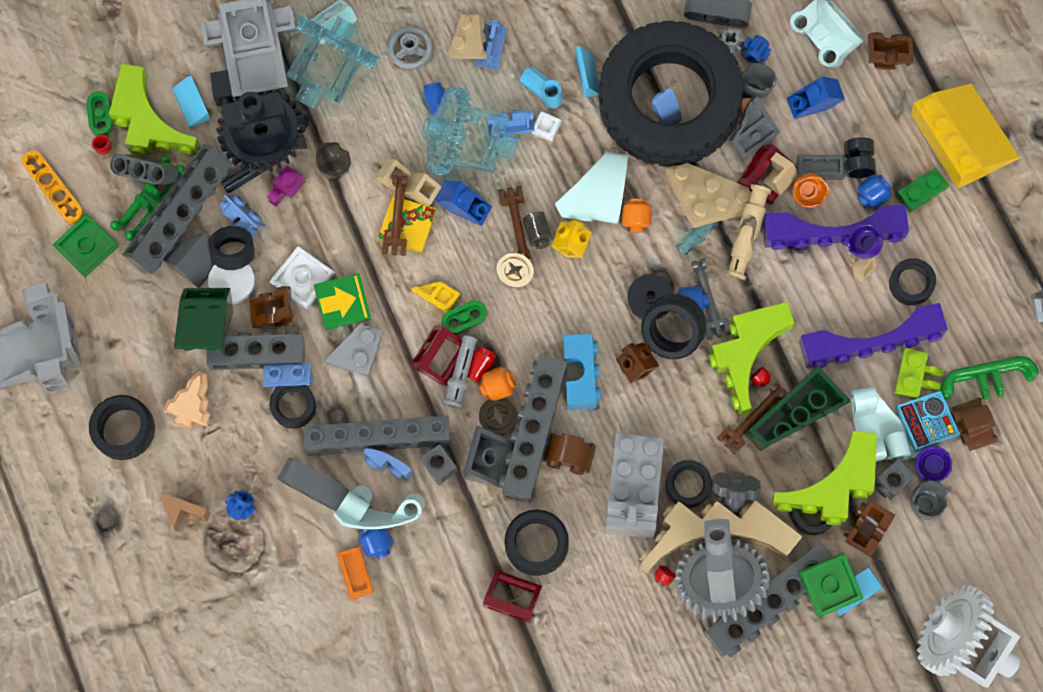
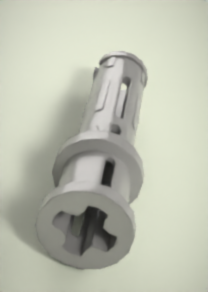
M466 335L463 336L453 376L447 381L449 387L446 398L442 400L441 404L462 409L463 394L468 389L466 379L478 339Z

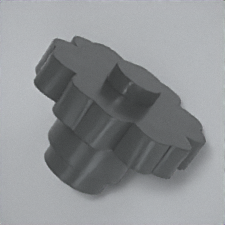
M728 471L727 473L719 472L712 478V491L722 497L723 506L731 512H740L746 505L747 499L755 500L760 496V481L754 476H746L742 472Z

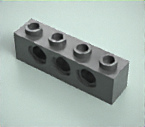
M287 331L285 335H275L274 332H262L261 335H252L247 332L238 333L237 336H228L227 334L222 349L207 350L206 364L210 370L264 369V365L305 363V339L302 334L296 331ZM254 346L262 347L258 354L250 353ZM277 346H286L284 352L280 354L274 353ZM230 347H238V351L235 354H227Z

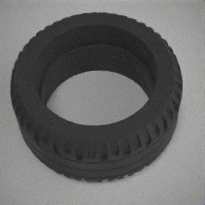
M669 294L655 300L647 309L642 319L641 332L644 342H646V345L654 354L670 360L682 359L691 355L704 339L706 318L704 312L694 300L679 294ZM663 311H675L682 314L691 325V339L682 343H675L665 339L656 326L657 314Z
M128 395L108 397L95 407L89 421V435L92 442L104 455L115 460L136 458L150 446L155 434V422L151 412L140 400ZM121 410L136 412L141 420L137 436L131 442L124 445L116 446L107 443L104 438V426L109 417Z
M539 509L528 510L519 514L509 524L504 539L505 551L511 564L520 572L531 576L547 575L559 568L567 556L569 549L568 532L563 522L551 512ZM530 524H543L550 527L555 532L558 540L554 555L542 562H531L521 557L516 548V538L524 527Z

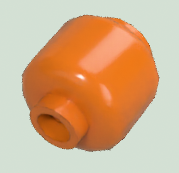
M628 199V203L622 205V225L630 228L629 232H644V228L650 227L652 224L651 204L646 203V199Z
M498 367L482 375V383L479 384L482 395L484 397L488 396L491 401H498L511 396L516 387V381L512 372L504 367Z

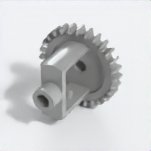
M728 519L707 520L704 522L706 547L699 542V551L691 547V556L685 553L683 556L684 561H679L678 563L679 568L675 571L677 596H680L682 604L686 603L687 610L693 609L695 616L702 612L704 620L712 615L713 622H716L719 616H722L723 621L727 622L728 615H731L735 621L737 620V613L746 617V609L754 612L755 604L761 606L762 598H766V590L769 589L770 581L768 566L764 562L763 556L758 555L756 548L750 551L748 543L742 548L741 541L738 539L736 544L732 545Z

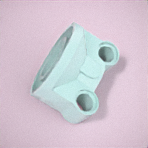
M814 0L804 10L794 13L790 19L792 29L800 34H807L821 50L819 52V61L828 68L835 69L840 67L844 58L864 41L856 27L832 0ZM806 17L807 25L800 29L798 26L799 20ZM834 51L836 59L834 62L828 63L827 55Z

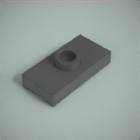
M797 155L798 177L811 172L819 174L825 180H844V155Z

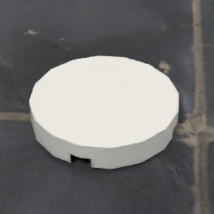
M215 265L209 273V288H231L232 304L241 303V301L250 297L255 288L256 278L249 265L237 270H224Z

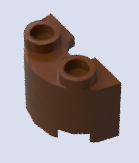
M880 32L868 34L869 64L874 63L876 69L895 70V65L906 64V66H910L914 63L913 37L894 34L890 38H886Z
M290 286L278 287L277 291L273 292L274 295L269 292L261 293L258 295V298L249 300L252 327L262 328L263 325L274 323L275 327H279L292 322L294 310Z
M982 398L951 407V415L955 424L959 423L963 432H960L961 441L964 446H968L969 451L996 443L998 436L994 434L992 427L996 426L988 405H982Z
M551 433L543 462L550 468L560 469L562 465L570 467L571 473L577 475L589 474L596 445L594 443H585L584 438L565 433L558 436Z
M869 500L867 504L861 503L855 514L859 516L855 525L849 524L843 536L847 538L845 541L847 544L872 557L883 535L893 521L895 514Z

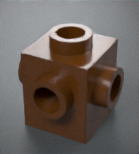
M644 342L637 345L633 343L628 344L621 350L622 354L615 359L630 383L645 379L659 367L651 350Z

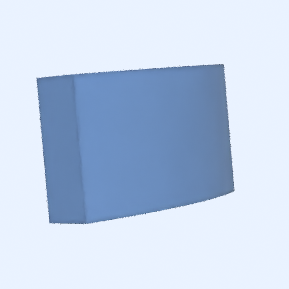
M668 88L664 92L661 91L655 95L652 100V112L658 117L659 123H679L682 120V115L673 91Z
M368 448L363 451L366 457L365 463L374 471L378 468L383 472L390 466L388 470L397 479L403 477L406 481L413 475L412 470L406 464L389 454Z

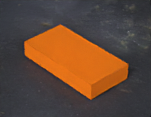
M360 545L338 552L337 557L350 599L354 600L375 593Z

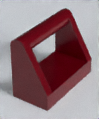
M773 144L764 145L758 149L737 183L748 187L752 193V189H750L751 184L759 185V180L770 165L771 158L776 152L789 161L791 160ZM771 190V194H768L766 202L773 204L778 194Z
M434 326L410 366L446 387L447 381L453 376L460 348L442 376L435 373L428 366L445 339L461 347L462 340L444 326Z
M496 570L485 595L483 607L530 623L542 586ZM500 581L534 593L528 609L492 597L497 582Z

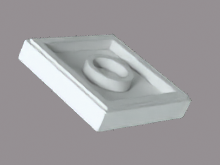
M297 246L269 283L276 289L282 286H290L292 300L305 310H308L317 298L314 284L330 281L336 274L315 257Z

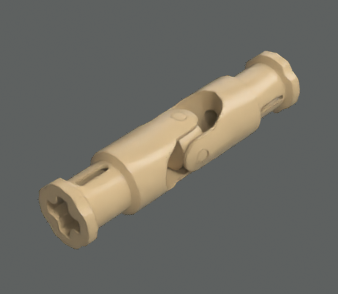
M751 184L750 188L752 193L749 203L745 205L739 225V237L736 239L730 255L732 260L729 270L725 272L726 276L744 281L746 278L744 275L746 266L751 261L754 251L753 241L758 237L766 211L764 208L768 194H771V189ZM749 219H756V229L749 225L744 226L745 222Z

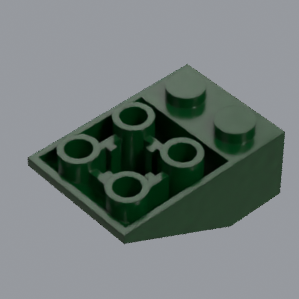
M231 288L183 289L179 300L174 349H183L185 351L207 349L213 351L223 348L233 315Z

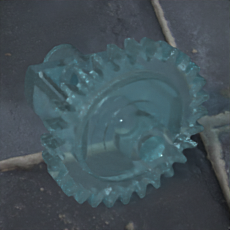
M301 15L296 29L302 33L304 32L307 36L286 76L302 84L295 99L316 110L322 96L340 104L360 64L373 69L380 57L351 42L358 27L350 22L337 17L330 31ZM322 38L326 40V46L329 43L334 44L333 50L339 47L341 48V54H344L346 51L349 52L331 90L302 76L309 61L317 60L318 53L315 50Z
M455 86L448 88L447 92H444V97H441L440 104L437 105V113L435 112L434 115L428 114L423 124L422 135L429 138L427 140L429 145L426 149L428 152L426 165H428L429 172L446 175L450 173V170H453L452 165H459L491 174L494 173L498 156L512 159L517 149V137L505 134L509 121L508 116L471 106L469 103L471 100L469 93L465 89ZM472 114L470 120L465 118L466 115ZM480 117L494 120L483 162L460 157L456 150H463L459 142L466 141L462 137V133L468 132V129L463 127L464 124L470 122L478 125Z

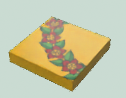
M394 196L391 198L378 236V241L383 242V237L391 238ZM404 199L400 239H407V249L423 254L437 213L436 208Z

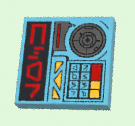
M941 391L897 405L896 407L914 452L960 435Z

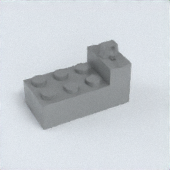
M616 433L605 534L654 539L664 438Z

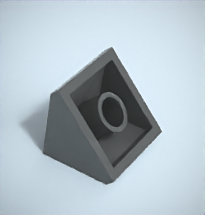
M476 426L463 471L464 478L499 488L501 476L505 474L507 467L505 465L508 451H511L513 442L480 426Z

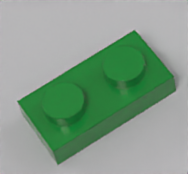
M935 167L898 191L896 195L911 213L948 189L949 184Z

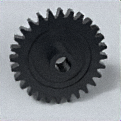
M268 90L266 94H264V91L258 92V94L246 92L239 99L232 97L233 103L222 105L220 113L223 119L219 118L217 121L219 126L222 127L216 128L218 135H220L217 137V140L221 144L222 152H226V158L228 160L232 158V163L235 166L240 163L242 170L249 165L251 173L254 172L256 167H258L260 173H263L264 167L267 166L269 171L273 172V164L281 169V161L283 160L289 164L288 155L296 157L294 149L302 148L298 142L305 140L302 134L306 132L305 126L302 125L305 121L303 116H300L302 112L300 108H296L297 104L294 100L290 101L289 95L286 94L282 98L280 90L274 93L273 90ZM264 131L267 132V133H266L265 135H263V136H258L259 133H261V132H264Z

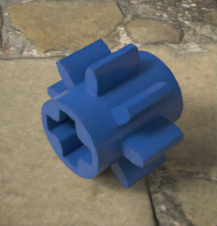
M756 35L753 39L748 37L742 48L745 51L743 54L744 58L751 63H758L760 60L765 62L770 55L771 49L768 48L770 43L759 35Z
M235 490L233 494H229L224 502L228 505L226 508L227 514L235 520H246L256 510V507L253 506L255 502L253 496L244 490Z

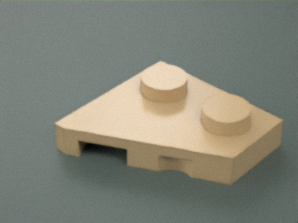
M479 14L461 15L447 54L452 59L487 58V52L483 48V43L486 42L484 19Z

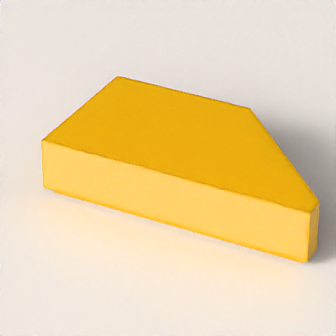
M442 281L424 286H413L411 289L413 293L444 313L450 311L461 296V293Z

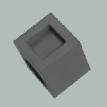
M440 444L436 447L430 446L422 453L421 463L438 486L458 472L456 465ZM436 458L444 460V464L440 468L432 467L431 463Z
M897 459L875 480V488L882 497H888L892 500L915 478V475ZM894 476L897 478L899 485L891 486L887 482V477Z

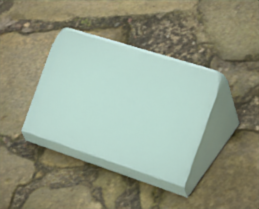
M338 0L306 22L305 25L318 42L324 44L354 23L357 17L352 7L344 0Z

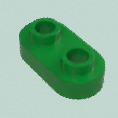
M96 91L88 96L86 102L89 128L96 136H107L113 130V120L109 115L111 101L106 93ZM103 103V106H102V107H100V108H97V107H96L97 104ZM101 124H106L103 129H99Z
M476 300L465 303L446 312L442 317V326L455 335L461 334L482 324L486 320V307L482 302ZM474 311L480 313L476 318L471 316V313ZM452 321L458 322L456 327H451L449 324Z

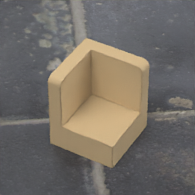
M776 152L771 158L774 169L763 180V183L766 187L781 195L798 177V173L794 163Z

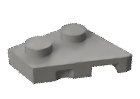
M360 324L327 357L325 364L370 376L383 330Z

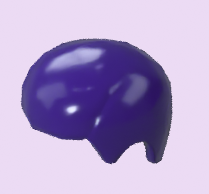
M871 224L857 226L852 230L849 239H847L849 252L863 260L872 259L878 255L884 243L879 228Z
M928 446L922 449L916 456L915 468L917 474L923 480L940 482L946 479L952 471V459L945 449L939 446Z

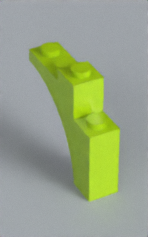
M121 64L109 115L116 125L120 127H128L129 125L125 141L128 150L132 154L144 156L145 154L152 155L154 147L160 151H169L170 149L184 155L196 154L201 146L197 137L172 129L152 110L147 93L148 75L144 67Z
M788 301L733 316L731 324L728 326L732 339H736L713 345L711 354H708L710 366L716 369L717 374L727 372V374H724L727 388H732L734 395L731 396L734 410L739 411L740 416L747 415L751 411L748 384L750 370L755 359L773 339L793 329L795 323Z
M852 431L843 460L829 476L815 485L802 490L774 492L772 506L778 507L777 510L789 512L792 511V508L802 509L803 513L814 514L817 513V510H821L820 520L826 521L828 525H841V522H845L848 519L849 494H853L854 498H867L868 495H872L874 492L877 433Z

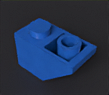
M820 77L787 97L794 119L829 110L844 101L845 98L838 79Z
M444 180L440 191L434 199L449 212L479 226L483 225L492 208L488 202L461 181Z

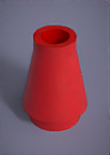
M479 346L477 351L474 350L467 378L479 383L482 375L495 363L494 358L496 354Z

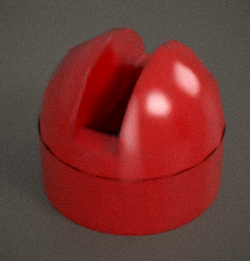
M98 135L92 140V147L96 153L106 155L111 151L112 143L106 135Z
M762 366L751 376L750 381L757 387L763 388L766 384L770 383L771 375Z
M660 565L654 574L655 582L661 581L662 587L670 585L676 577L671 569Z

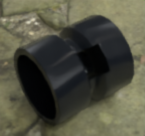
M857 137L844 142V156L847 158L845 161V174L847 177L860 179L876 174V162L872 157L875 154L873 139Z

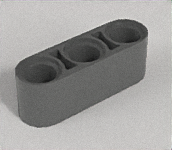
M686 0L684 17L694 21L746 28L750 21L752 2L749 0Z
M116 154L110 160V169L118 176L151 184H172L178 177V170L172 163L134 154Z
M291 457L288 458L277 477L285 485L334 511L338 510L349 492V489Z

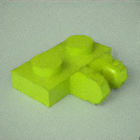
M904 348L894 395L915 400L919 398L921 388L939 391L941 388L940 383L923 380V376L927 374L934 377H942L944 374L943 369L926 366L928 353Z

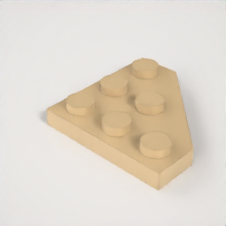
M689 163L666 168L665 175L693 228L743 215L745 205L749 203L751 196L748 187Z

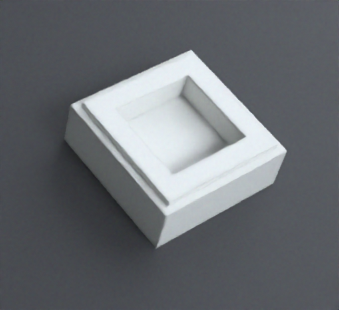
M541 111L534 124L535 132H531V134L553 142L562 120Z

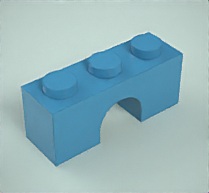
M592 334L563 335L565 361H567V364L580 366L584 371V375L579 380L566 381L567 409H596V402L601 401L600 387H595V378H599V364H594L593 356L598 355L597 341L592 340Z

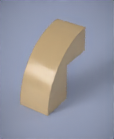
M386 159L375 179L395 192L396 187L392 184L393 175H398V177L407 176L404 197L427 206L431 205L442 187L426 173L410 172L396 159Z

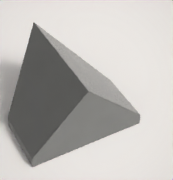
M206 231L177 242L174 249L163 259V262L197 288L205 282L212 270Z

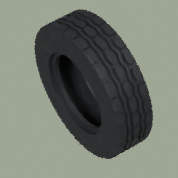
M654 22L631 31L630 34H627L619 41L618 45L616 44L602 67L603 71L601 72L599 86V107L604 126L607 127V132L613 140H616V144L624 151H627L629 155L652 165L659 164V166L671 167V165L677 166L684 163L692 164L703 160L704 157L710 156L731 135L738 120L742 104L743 77L740 67L737 66L738 62L734 54L730 52V48L723 41H720L719 37L688 22ZM671 63L693 70L703 80L708 91L709 101L704 110L692 120L681 124H663L644 115L633 99L632 88L639 76L649 68Z

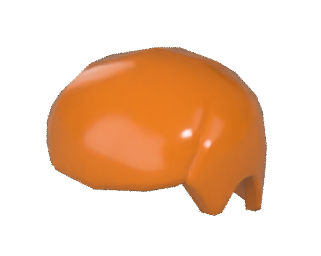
M811 172L798 177L792 188L795 201L802 207L807 208L823 204L830 192L826 180L819 174Z

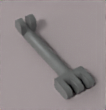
M706 259L691 261L699 286L702 288L703 293H708L709 307H706L710 322L706 323L707 339H713L711 332L713 329L717 338L722 337L720 327L724 328L726 335H730L727 317L722 319L718 317L705 273L707 269Z

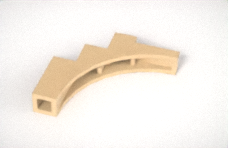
M756 500L752 505L747 503L738 514L741 516V519L718 501L713 506L710 504L706 506L701 513L703 519L678 502L675 507L671 504L662 516L665 517L663 525L669 530L663 529L655 539L658 544L654 549L648 548L640 558L642 561L640 568L648 574L661 560L674 551L692 543L704 541V522L711 519H728L731 539L752 542L771 550L783 559L787 558L802 536Z

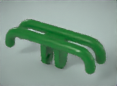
M162 156L161 161L171 163L169 156ZM178 165L176 167L178 170V177L185 169L183 165ZM146 182L143 186L144 189L135 196L134 202L118 221L110 223L111 229L114 231L122 230L128 225L139 209L143 208L147 211V214L133 231L129 230L125 233L126 239L132 241L174 183L169 184L160 195L156 189L159 184Z
M1025 356L959 368L951 371L942 381L941 392L944 399H949L955 391L954 383L976 379L982 399L988 400L990 398V391L986 377L990 376L997 397L1004 396V387L1000 376L1001 373L1018 370L1024 374L1028 382H1031L1038 376L1039 370L1036 363Z

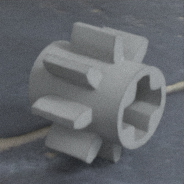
M729 27L725 32L719 31V40L723 41L730 48L731 53L736 52L740 54V46L744 44V39L739 38L741 31L736 32Z

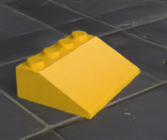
M972 84L934 92L913 103L911 117L957 189L1020 158Z

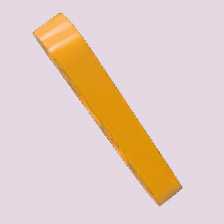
M37 151L26 152L22 158L23 166L68 224L74 225L84 216L83 209L42 155ZM33 158L41 168L38 171L30 162ZM51 174L52 181L49 184H42L41 178L43 175ZM58 191H64L66 193L65 198L62 201H55L54 194ZM69 204L73 211H76L77 215L72 217L65 206Z

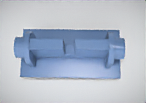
M492 20L491 23L485 24L484 34L486 42L483 43V48L487 52V58L477 59L476 66L499 69L507 28L501 27L498 20Z
M528 109L512 111V118H508L507 112L491 113V115L487 116L489 136L535 132L533 111H528Z
M224 195L228 201L225 200L220 204L221 212L231 222H235L239 217L240 220L235 226L245 228L251 233L252 238L257 235V228H266V225L261 221L262 217L257 212L250 211L245 206L246 201L238 195Z
M311 363L264 365L263 387L309 386L313 384Z

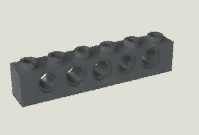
M203 144L128 245L122 256L142 272L152 275L153 272L157 271L162 264L163 258L174 249L176 240L187 231L192 218L200 213L203 203L214 194L217 184L227 176L229 168L233 163L214 146ZM208 168V176L205 178L204 172ZM195 187V193L191 197V189ZM181 205V213L177 215V208ZM166 224H168V230L164 234L163 228ZM154 242V250L150 252V245Z
M539 355L538 361H533L530 374L534 375L532 384L527 383L524 397H527L526 406L521 405L518 419L521 420L519 429H514L512 442L515 443L513 452L508 451L505 465H509L507 474H502L499 488H503V496L531 503L566 375L567 361ZM547 378L551 380L552 384L548 387H542L539 385V381ZM535 401H543L546 406L541 410H537L532 406ZM530 423H536L540 428L537 432L531 433L526 427ZM523 446H530L533 448V452L530 455H523L520 449ZM523 468L527 471V475L524 478H516L514 471Z
M448 416L303 426L304 449L308 456L363 452L366 448L382 451L436 447L439 444L441 446L451 445Z
M820 542L769 582V589L766 590L767 596L762 598L761 606L755 604V611L761 617L760 622H751L748 619L750 610L746 609V617L737 613V620L734 621L731 615H728L727 622L721 619L705 631L704 636L722 658L727 654L731 658L742 649L739 645L746 639L749 643L761 634L759 629L764 625L768 627L774 625L780 620L778 615L785 609L789 613L800 604L797 600L804 594L808 598L798 571L833 557L832 554ZM789 581L797 583L799 591L796 593L789 592L786 583ZM770 596L777 597L780 601V606L777 608L770 607L767 603V598ZM731 626L739 627L741 636L739 638L731 637L728 633V628Z

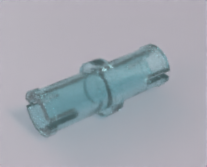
M718 222L697 228L691 227L689 234L676 244V249L683 256H687L698 243L702 244L705 241V237L718 226Z

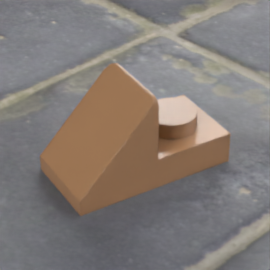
M163 492L160 496L170 523L176 531L179 530L185 514L186 519L199 523L200 520L207 522L211 513L206 508Z

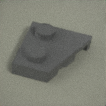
M753 96L750 99L729 140L740 158L744 160L780 134L779 129L758 96Z

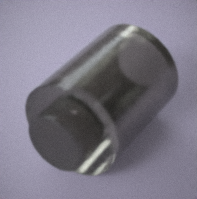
M534 212L526 215L522 221L530 246L536 247V249L548 247L549 242L553 238L545 213Z

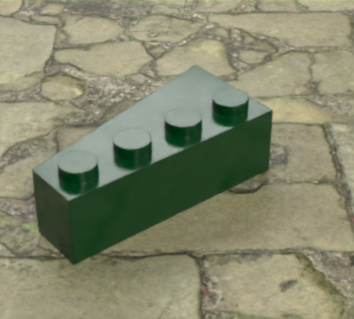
M817 366L744 434L759 451H762L847 405L851 400Z

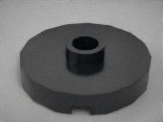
M654 274L643 275L635 279L630 285L627 294L630 310L639 319H643L645 312L655 300L665 295L674 294L673 288L666 279ZM650 293L655 295V298L652 300L647 298V295ZM663 311L658 313L656 316V320L660 318L662 319L670 311Z

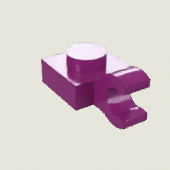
M286 166L272 182L276 188L267 196L270 199L269 203L277 207L285 195L292 199L306 182L305 178L289 166Z

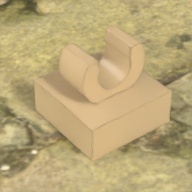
M853 254L848 257V260L852 261L850 266L853 268L854 277L861 283L877 267L875 257L864 260Z

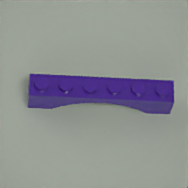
M906 205L882 206L868 218L840 227H823L810 224L798 219L789 212L764 214L763 218L765 248L771 247L772 250H781L785 246H795V248L802 249L809 245L817 244L819 247H828L832 243H842V245L848 246L847 239H849L852 230L863 224H871L878 227L882 233L883 240H889L891 243L900 242L906 238L909 232Z
M936 303L916 308L902 325L889 333L877 337L864 339L847 338L821 330L801 335L799 345L806 368L813 367L815 369L817 366L824 368L827 366V363L836 361L837 364H842L856 356H859L860 359L868 358L874 355L873 352L882 351L883 353L895 351L896 347L903 345L906 348L914 347L924 340L936 342L943 338L942 336L945 335L948 328L941 305Z

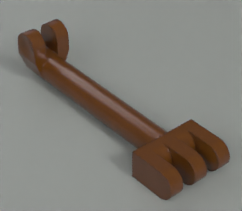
M393 175L392 184L396 187L391 238L383 237L382 255L388 254V246H392L391 255H397L398 246L401 247V256H406L408 241L407 239H400L407 176L398 177V175Z
M517 186V195H514L512 187L508 188L509 196L505 197L504 190L499 189L501 206L509 205L518 248L516 253H524L525 257L532 261L530 250L526 245L518 203L524 202L522 186Z
M776 382L770 388V394L735 430L728 426L717 439L721 442L728 436L729 439L724 444L726 448L735 442L737 445L731 450L735 455L746 444V441L741 438L744 433L777 400H781L787 391L781 389L780 385Z

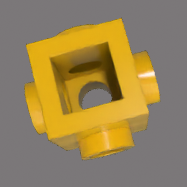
M578 220L561 222L551 247L566 257L582 258L592 232L584 227L585 224Z

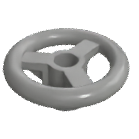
M405 27L398 30L392 35L388 43L390 59L397 66L404 69H416L428 62L433 52V43L430 36L417 27ZM414 34L423 38L426 43V50L419 47L418 38ZM402 36L400 40L401 50L395 53V43ZM417 54L422 56L420 60L415 62H404L401 60L406 55Z

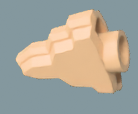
M198 371L188 380L184 389L178 390L173 399L167 400L162 411L174 416L173 423L187 429H191L193 423L208 426L210 413L207 411L209 401L205 396L208 390L207 374Z

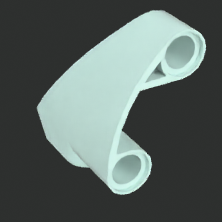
M606 151L593 167L555 203L561 216L582 221L597 220L617 224L624 192L628 155Z
M871 386L851 390V406L855 431L877 433L876 462L916 459L921 450L914 452L901 420L881 399L876 389Z
M357 486L352 491H349L335 512L334 517L341 525L351 528H390L418 519L424 510L425 500L420 494L411 493L405 497L396 513L380 512L369 508L372 500L370 489L365 486ZM408 503H413V504H415V505L417 506L418 510H417V511H412V510H410V509L408 508L407 504H408Z

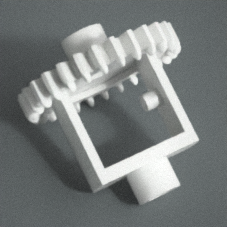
M963 585L961 589L957 587L954 594L949 592L947 600L942 598L941 605H935L934 613H929V621L923 624L926 626V629L920 631L923 637L918 640V643L921 645L917 649V652L920 653L918 659L921 660L920 664L924 668L939 676H949L950 673L956 674L959 671L979 685L989 687L997 673L1008 678L1018 670L1020 658L1011 651L1019 640L1020 635L1017 631L992 616L995 613L992 608L993 603L985 592L972 585L968 587ZM989 622L1000 631L973 672L966 668L967 664H971V658L968 656L977 657L978 655L974 650L975 647L984 648L979 641L980 639L988 640V636L983 632L985 630H992L990 625L987 624Z

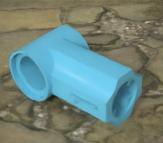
M533 66L523 72L519 79L520 84L539 97L546 107L554 109L561 105L563 101L562 88L557 81L550 80ZM550 92L557 93L555 96L552 97L547 96V94Z

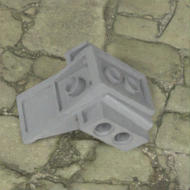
M238 0L219 4L220 12L216 20L200 23L204 46L208 48L224 47L233 97L241 96L246 92L258 93L288 87L278 33L287 34L299 31L295 9L292 6L282 7L280 4L270 3V0Z
M46 282L24 288L26 307L34 322L27 324L26 321L22 320L0 330V389L38 379L47 395L68 390L70 386L67 370L82 367L75 323L65 303L59 302L56 293L50 291Z

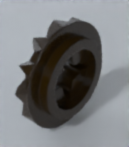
M506 398L498 401L488 399L480 408L479 421L484 429L495 434H505L513 429L517 421V411L513 403ZM495 407L500 414H505L502 417V425L496 419H491L494 416Z

